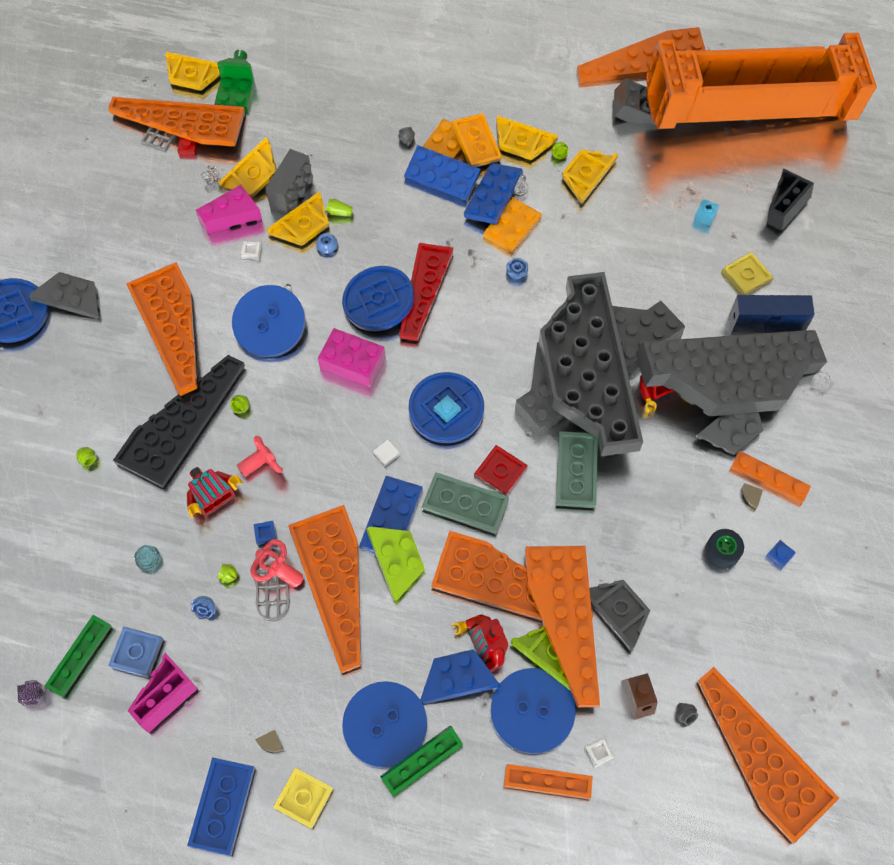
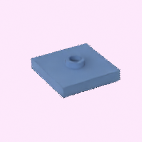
M123 626L108 666L149 678L164 638Z

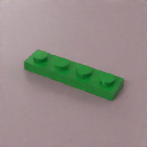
M92 615L44 687L64 698L112 626L97 616Z
M448 726L382 774L380 778L391 795L394 796L461 747L463 743L453 727Z

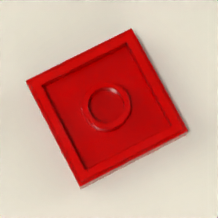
M495 445L475 471L474 476L502 495L507 496L528 468V465L498 445Z

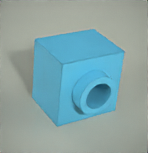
M703 199L694 220L711 226L720 205Z

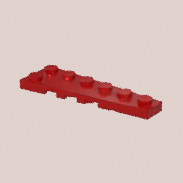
M425 243L418 244L411 277L415 295L414 303L409 314L402 320L399 334L400 339L418 341L452 258L454 247Z

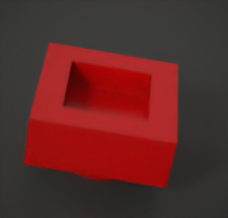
M180 137L177 152L179 155L195 156L198 143Z

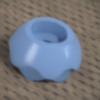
M323 233L316 240V248L323 254L333 253L337 249V239L330 233Z
M513 258L507 263L506 271L510 277L521 279L528 273V263L522 258Z
M199 596L191 603V611L196 613L199 618H211L216 612V605L208 596Z

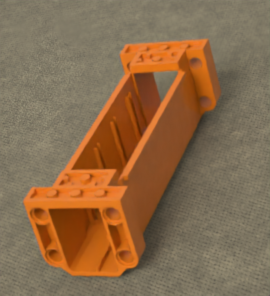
M844 33L839 44L829 45L828 49H825L824 46L676 51L673 39L658 40L646 75L647 100L653 124H656L657 129L675 128L676 123L838 116L841 121L857 120L877 88L859 33Z

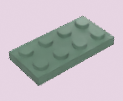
M559 431L556 506L596 508L598 439L590 433Z
M435 472L422 504V509L496 534L509 497Z

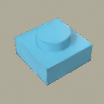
M447 395L434 406V411L443 420L448 422L461 411V407Z

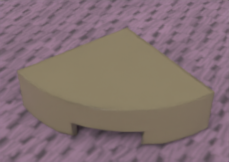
M744 483L742 494L748 504L757 509L763 489Z
M275 730L255 739L258 745L266 751L281 752L284 750Z

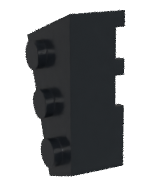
M783 168L776 192L769 207L767 223L782 231L812 197L814 183Z

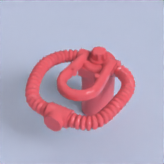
M260 436L254 437L257 451L236 465L244 477H247L265 463L269 464L278 473L283 471V468L277 464L274 454L264 445Z
M272 539L263 549L256 551L257 559L254 560L250 569V573L256 581H268L276 575L292 587H297L302 583L303 574L285 562L287 548L284 542ZM277 545L281 549V555L278 556L269 549ZM268 555L276 559L271 562V568L264 564V560ZM258 564L262 569L268 571L266 575L260 576L257 574Z

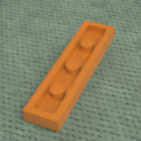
M742 451L738 452L730 468L801 505L811 488L810 485Z
M506 764L504 787L591 799L593 776Z

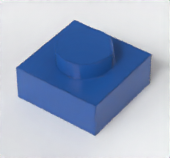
M274 521L254 524L257 545L267 544L270 540L276 539Z
M779 540L766 556L782 569L796 552Z

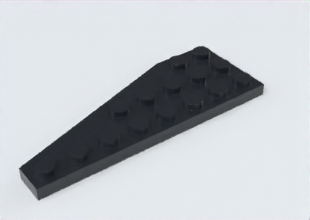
M230 355L224 357L211 368L210 372L197 379V389L182 396L178 394L166 403L164 408L156 415H151L148 418L149 420L142 426H137L113 459L114 463L164 488L245 367L244 362Z

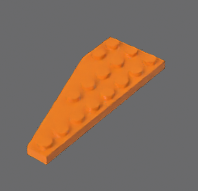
M700 28L667 30L577 66L579 83L646 76L658 40L673 39L676 51H705Z
M112 97L108 107L111 114L200 144L233 147L236 145L245 115V108L238 106Z
M177 262L130 281L126 285L179 396H182L197 389L191 290Z
M342 505L288 525L341 674L361 666L358 540L345 506Z
M449 530L431 588L542 621L534 605L535 602L527 588L526 567L516 563L507 554L500 552L487 541Z
M525 546L527 588L543 621L542 624L552 648L559 659L560 667L564 671L578 708L599 707L600 698L586 546Z
M712 667L698 680V684L760 809L794 844L825 814L839 797L718 670Z

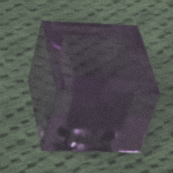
M29 680L23 685H17L18 703L24 707L46 703L45 687L37 680Z

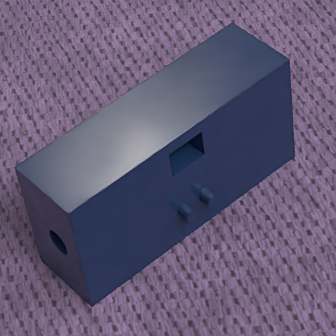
M737 295L729 313L731 333L805 331L815 315L812 295Z

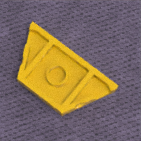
M171 52L165 53L168 78L172 85L202 91L220 76L218 62Z
M498 115L496 117L499 150L532 160L558 140V135Z
M265 137L218 184L230 190L242 185L249 196L254 197L270 182L277 170L270 141Z
M581 149L562 172V178L580 203L583 204L615 163L618 154L613 153L612 156L602 155L600 151L591 152Z
M317 192L266 229L267 233L303 246L329 227L321 193Z

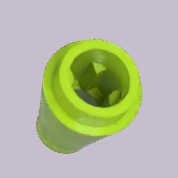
M334 198L329 199L326 212L330 213V215L351 217L353 207Z

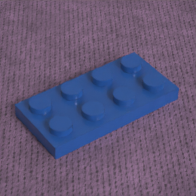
M417 145L404 178L467 202L481 170Z
M490 163L463 213L464 217L497 225L523 175L522 168Z
M386 475L366 528L378 527L408 531L423 487ZM365 529L359 547L374 552Z
M212 757L187 844L188 847L227 856L232 855L255 770L254 766Z

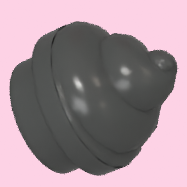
M412 127L400 129L398 134L399 140L410 146L415 132L412 130Z
M679 703L677 706L678 720L685 725L693 723L698 718L696 707L688 703Z

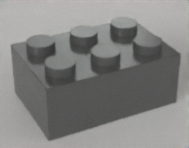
M289 149L265 188L271 210L286 215L296 208L299 198L303 197L307 185L311 184L313 180L308 155Z

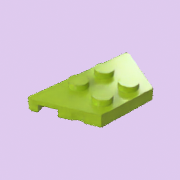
M368 527L366 530L392 599L396 601L425 570L411 531Z
M544 626L541 629H534L524 636L515 637L511 640V645L570 690L564 671L560 667L559 659L552 648Z

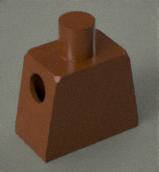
M648 673L622 680L634 720L655 714L658 702Z

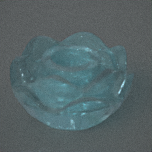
M150 545L140 547L134 555L136 565L145 570L155 567L160 559L158 549Z

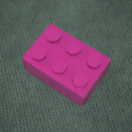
M333 328L318 356L319 367L322 370L371 388L386 358L385 347Z

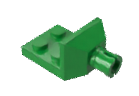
M236 50L234 58H227L217 63L221 79L214 105L244 107L245 111H248L255 81L251 64L246 61L247 53L241 50L240 56H238L239 50Z

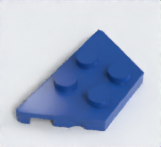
M471 649L434 658L420 700L423 705L497 688L500 687V683L476 651Z

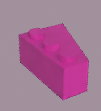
M242 185L195 210L200 224L208 234L230 229V226L238 224L243 226L246 225V222L257 220V222L262 221L259 207Z
M164 653L163 660L158 668L150 675L151 679L146 687L141 689L128 709L131 716L148 733L198 689L166 653Z

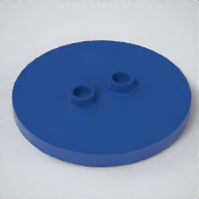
M391 266L370 267L355 275L347 284L342 298L343 309L350 322L360 329L367 331L386 330L400 323L409 314L414 303V289L408 276L401 270Z
M18 278L0 280V342L11 343L24 340L34 335L44 325L48 316V305L30 300V293L38 288L34 283Z
M277 285L259 286L247 292L237 303L232 316V329L235 338L245 350L259 357H276L291 350L301 339L306 323L305 312L299 299L288 289Z
M452 372L436 373L420 381L413 389L408 407L410 420L415 429L429 440L439 443L458 442L472 435L480 426L484 416V399L477 385L469 378ZM447 395L461 407V411L448 422L443 420L434 411V406Z
M527 668L508 675L500 683V687H497L491 702V719L496 733L509 747L525 754H543L560 746L570 734L575 721V703L570 690L546 671L537 668Z
M388 681L376 682L359 690L349 701L343 716V735L348 748L360 761L376 768H392L423 745L427 733L426 711L419 697L406 686Z

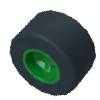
M719 529L707 541L705 552L712 564L721 568H729L739 561L744 553L745 546L743 539L735 531Z

